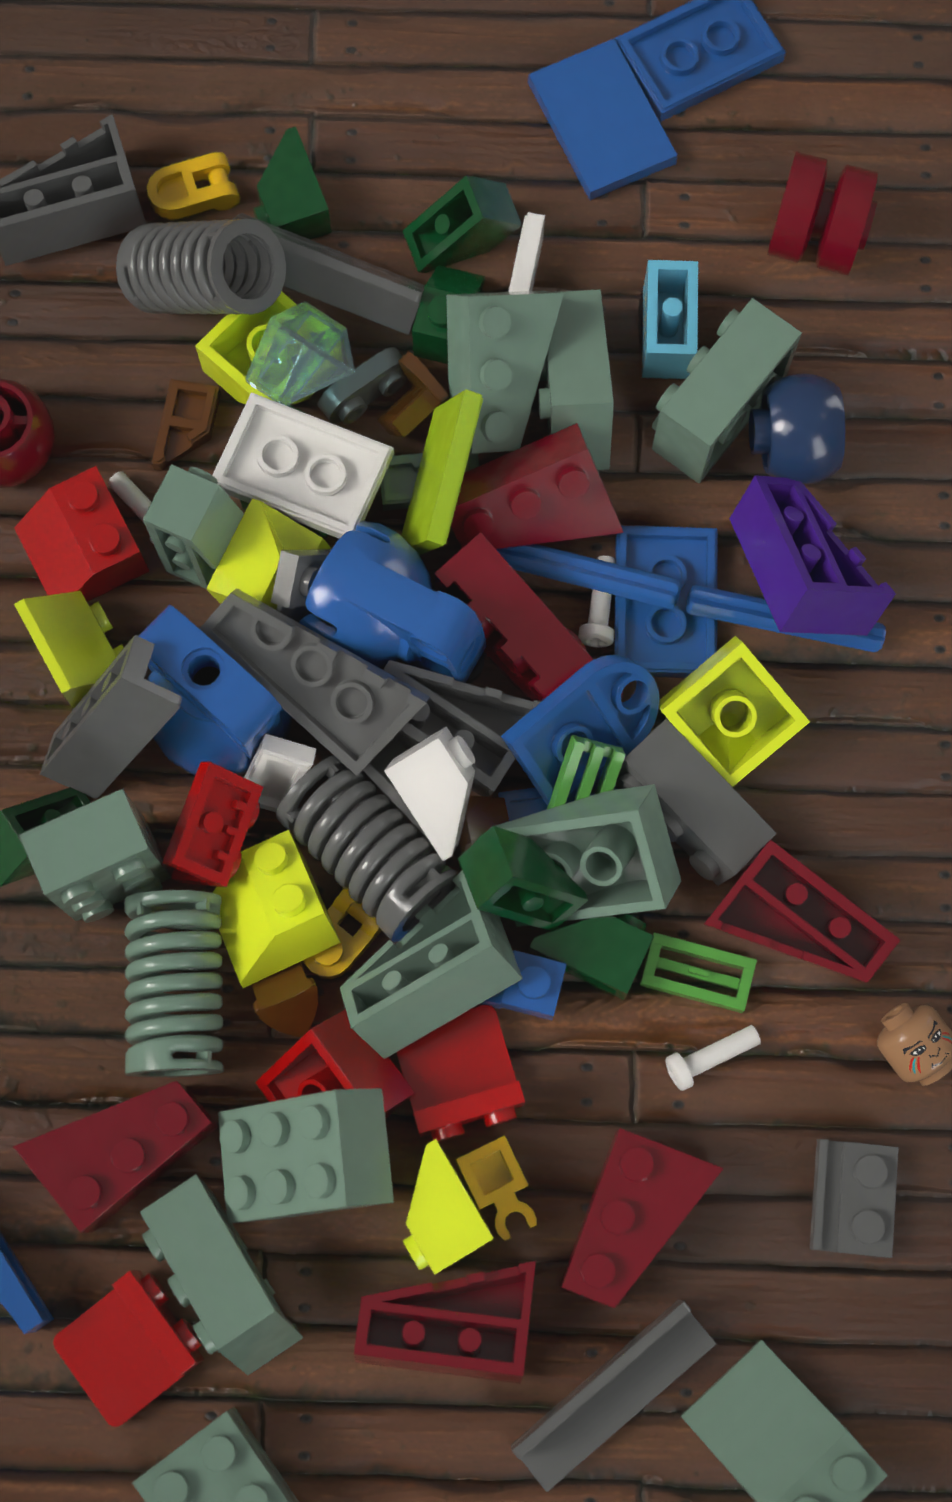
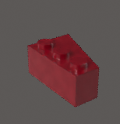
M578 423L465 472L451 523L461 548L480 532L495 549L624 533Z
M771 839L704 923V926L863 983L869 982L901 941Z
M176 1080L12 1147L79 1232L93 1233L219 1126L186 1085Z
M619 1128L613 1137L559 1286L615 1308L724 1168Z
M536 1261L487 1273L469 1274L463 1278L433 1284L430 1282L362 1296L353 1354L355 1362L521 1384L524 1375Z

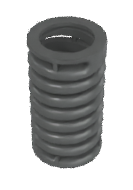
M242 218L236 220L149 223L138 226L129 232L122 241L117 254L116 273L124 296L134 307L145 313L252 315L269 308L281 294L285 282L286 261L284 250L278 237L268 226L258 220Z
M332 755L315 765L294 784L280 802L276 811V818L286 829L294 830L295 839L301 845L308 846L310 855L315 860L321 861L322 867L328 874L335 875V881L343 889H349V896L356 903L362 904L363 911L369 917L376 918L379 928L393 942H399L420 922L415 915L426 904L433 909L457 886L452 879L460 872L456 869L443 872L447 862L446 860L442 861L438 853L430 854L432 849L430 841L426 837L417 838L418 830L412 823L403 824V813L399 809H390V800L385 795H376V785L372 781H364L365 777L362 771L356 776L337 757ZM327 776L329 779L309 797L302 807L298 808L308 790L321 778Z

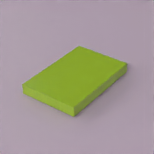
M467 389L436 407L433 412L401 535L420 555L445 545L448 539L483 403L481 394Z

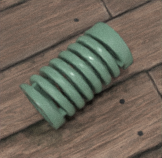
M164 890L137 893L124 899L125 913L132 919L125 928V936L130 941L125 948V957L131 962L125 969V977L131 983L125 990V998L131 1003L125 1011V1018L132 1024L125 1031V1039L129 1044L133 1045L125 1054V1075L132 1077L169 1078L205 1076L224 1072V1065L217 1060H212V1053H219L224 1048V1042L221 1038L209 1035H166L189 1031L220 1030L223 1027V1018L220 1015L164 1014L179 1011H213L220 1009L223 1006V998L217 993L167 994L164 992L217 990L223 985L222 976L213 972L160 973L172 970L205 971L221 967L222 956L216 952L161 953V951L166 950L203 951L219 948L222 944V937L217 932L212 931L218 930L222 926L220 916L222 897L220 895L204 891ZM161 928L176 930H192L171 933L153 932V930ZM174 1052L196 1053V1059H174L172 1056Z

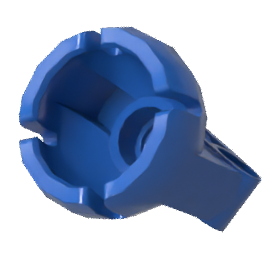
M362 521L358 523L356 530L346 532L336 542L322 563L306 598L305 605L313 614L305 616L300 621V624L378 668H384L389 660L395 662L401 660L413 667L453 677L454 680L466 683L486 648L485 634L475 611L454 596L441 591H433L431 577L421 555L400 534L379 523ZM317 617L333 624L335 627L327 626Z
M168 605L139 635V637L155 644L148 665L151 671L148 681L182 697L180 708L153 737L169 761L193 775H196L200 762H212L235 774L241 775L247 773L264 734L286 739L291 730L293 717L282 708L276 698L176 608ZM204 667H216L220 670L219 677L210 685L201 686L193 683L196 673Z

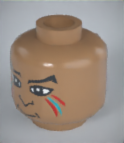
M902 1003L890 1010L881 1019L885 1027L878 1036L877 1047L904 1082L919 1081L922 1086H926L941 1079L952 1070V1031L930 1005H920L911 1008L908 1003Z

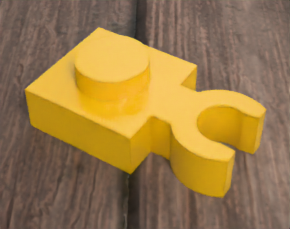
M505 1136L456 1159L479 1210L494 1203L497 1209L495 1228L498 1235L504 1241L511 1238L505 1226V1220L512 1212L521 1213L530 1228L537 1225L536 1216L532 1208L526 1203L518 1201L515 1192L529 1185Z

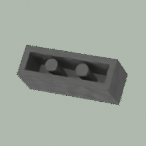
M667 719L654 729L623 760L616 781L617 788L625 789L655 784L670 841L676 842L690 856L689 862L701 877L713 880L717 886L736 875L776 834Z

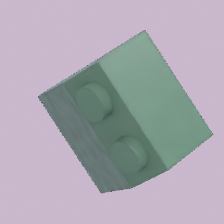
M655 784L605 791L496 825L497 827L531 838L585 891L588 901L565 921L666 909L681 882ZM515 921L516 927L529 926L528 924Z
M759 1340L681 1415V1418L755 1502H862L888 1476L848 1430L762 1340Z

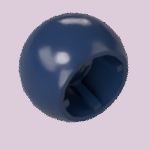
M796 374L776 380L763 390L760 408L750 409L748 431L751 454H761L762 464L768 475L771 477L789 478L807 485L823 481L834 475L841 468L845 451V411L841 390L835 383L818 375Z

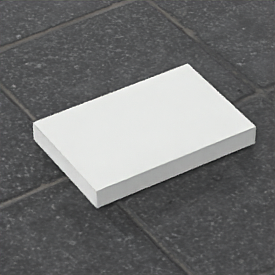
M251 392L212 476L218 480V485L232 497L250 503L252 498L260 500L298 523L340 539L346 532L356 530L357 524L365 520L393 458L394 449L381 442Z

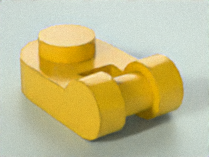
M221 152L210 153L157 170L150 177L147 184L148 198L154 211L167 219H180L210 209L227 210L236 206L240 202V196L235 183L229 181L230 166L226 155ZM207 180L210 182V186L197 189L195 182Z
M343 889L327 910L341 943L303 960L309 971L322 979H334L345 974L382 931L377 925L376 918L369 917L363 911L362 904L356 903L349 896V889ZM348 914L362 924L353 937L339 926Z

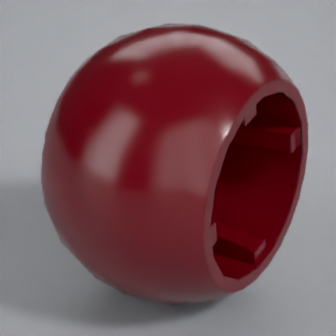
M0 378V418H3L0 424V488H10L32 479L46 465L54 445V425L49 409L35 392L17 381Z

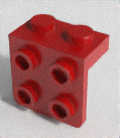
M490 1005L472 1008L396 1052L403 1077L415 1092L410 1097V1102L420 1137L431 1134L432 1139H436L437 1142L465 1134L463 1124L483 1118L486 1127L504 1123L517 1118L515 1109L523 1107L525 1104L519 1080H516L497 1013Z
M130 1270L112 1284L114 1290L56 1334L53 1340V1346L103 1418L112 1427H119L126 1423L205 1360L198 1350L203 1344L195 1330L184 1318H181L179 1321L175 1319L165 1305V1302L170 1298L161 1283L151 1272L144 1276L141 1270Z

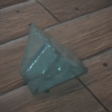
M306 301L272 316L245 377L246 383L273 401L290 407L293 402L354 374L355 369L347 328Z

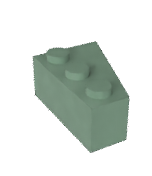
M601 290L562 291L561 293H564L539 379V381H544L545 388L538 390L540 419H547L548 436L578 423L597 469H610L614 401Z
M523 291L446 295L449 399L465 389L479 393L483 398L470 453L515 451L520 448L564 293Z
M171 464L143 521L166 572L206 589L244 513L223 488L218 485V480L214 476L196 467H190L186 471Z
M463 870L452 879L457 886L433 909L426 904L415 915L420 921L396 945L389 940L340 987L351 1028L384 1059L523 979L500 916L477 909Z
M194 1175L140 1211L149 1228L148 1231L142 1234L144 1241L159 1262L166 1259L174 1272V1275L167 1279L169 1286L183 1307L186 1308L190 1304L193 1306L200 1319L199 1322L193 1325V1328L199 1340L210 1354L216 1351L220 1352L245 1374L250 1375L304 1338L295 1323L292 1324L284 1316L273 1297L275 1294L274 1289L267 1278L263 1280L246 1251L248 1249L234 1225L232 1223L227 1224V1214L214 1193L197 1175Z

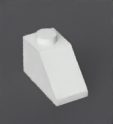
M447 726L395 757L384 770L442 861L451 857L459 844L475 770L472 767V764L475 763V758L470 747L461 736L453 737Z

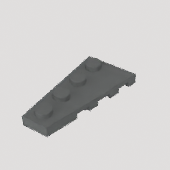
M238 588L228 595L199 628L265 687L290 716L356 776L430 698L425 693Z

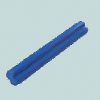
M538 544L496 549L515 570L667 609L674 608L680 596V582L674 578Z
M700 585L692 586L686 599V612L691 615L869 652H877L879 649H882L886 636V627L882 623L877 622L867 636L779 632L765 599Z

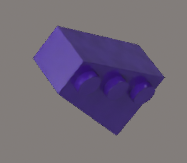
M754 476L729 519L779 632L867 636L895 597L896 593L887 582L881 583L878 586L862 567L866 560L865 556L857 547L848 550L833 532L837 523L802 482L784 477Z

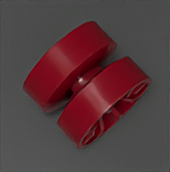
M796 151L767 255L798 263L805 253L810 238L819 239L816 255L817 268L848 276L857 250H864L877 207V201L872 199L878 179V172L846 164L839 175L834 190L827 189L825 185L828 173V160Z

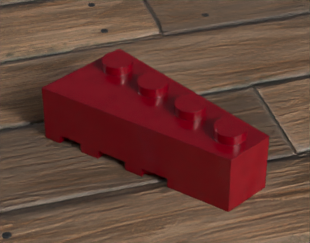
M481 532L434 573L435 591L445 592L454 596L475 611L482 624L486 638V648L483 654L530 701L537 700L542 702L580 668L594 660L587 653L586 647L580 638L570 629L563 626ZM623 692L621 693V702L624 695Z

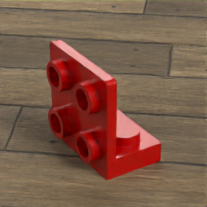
M200 762L162 862L174 867L171 878L186 884L227 887L229 879L239 869L242 859L240 850L246 833L258 818L260 812V803L258 801L264 787L212 762Z

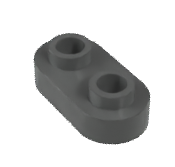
M390 347L377 353L332 384L320 397L318 408L332 424L340 422L350 424L363 415L367 405L381 395L385 397L391 396L405 385L408 378L403 373L398 362L403 355L396 347Z

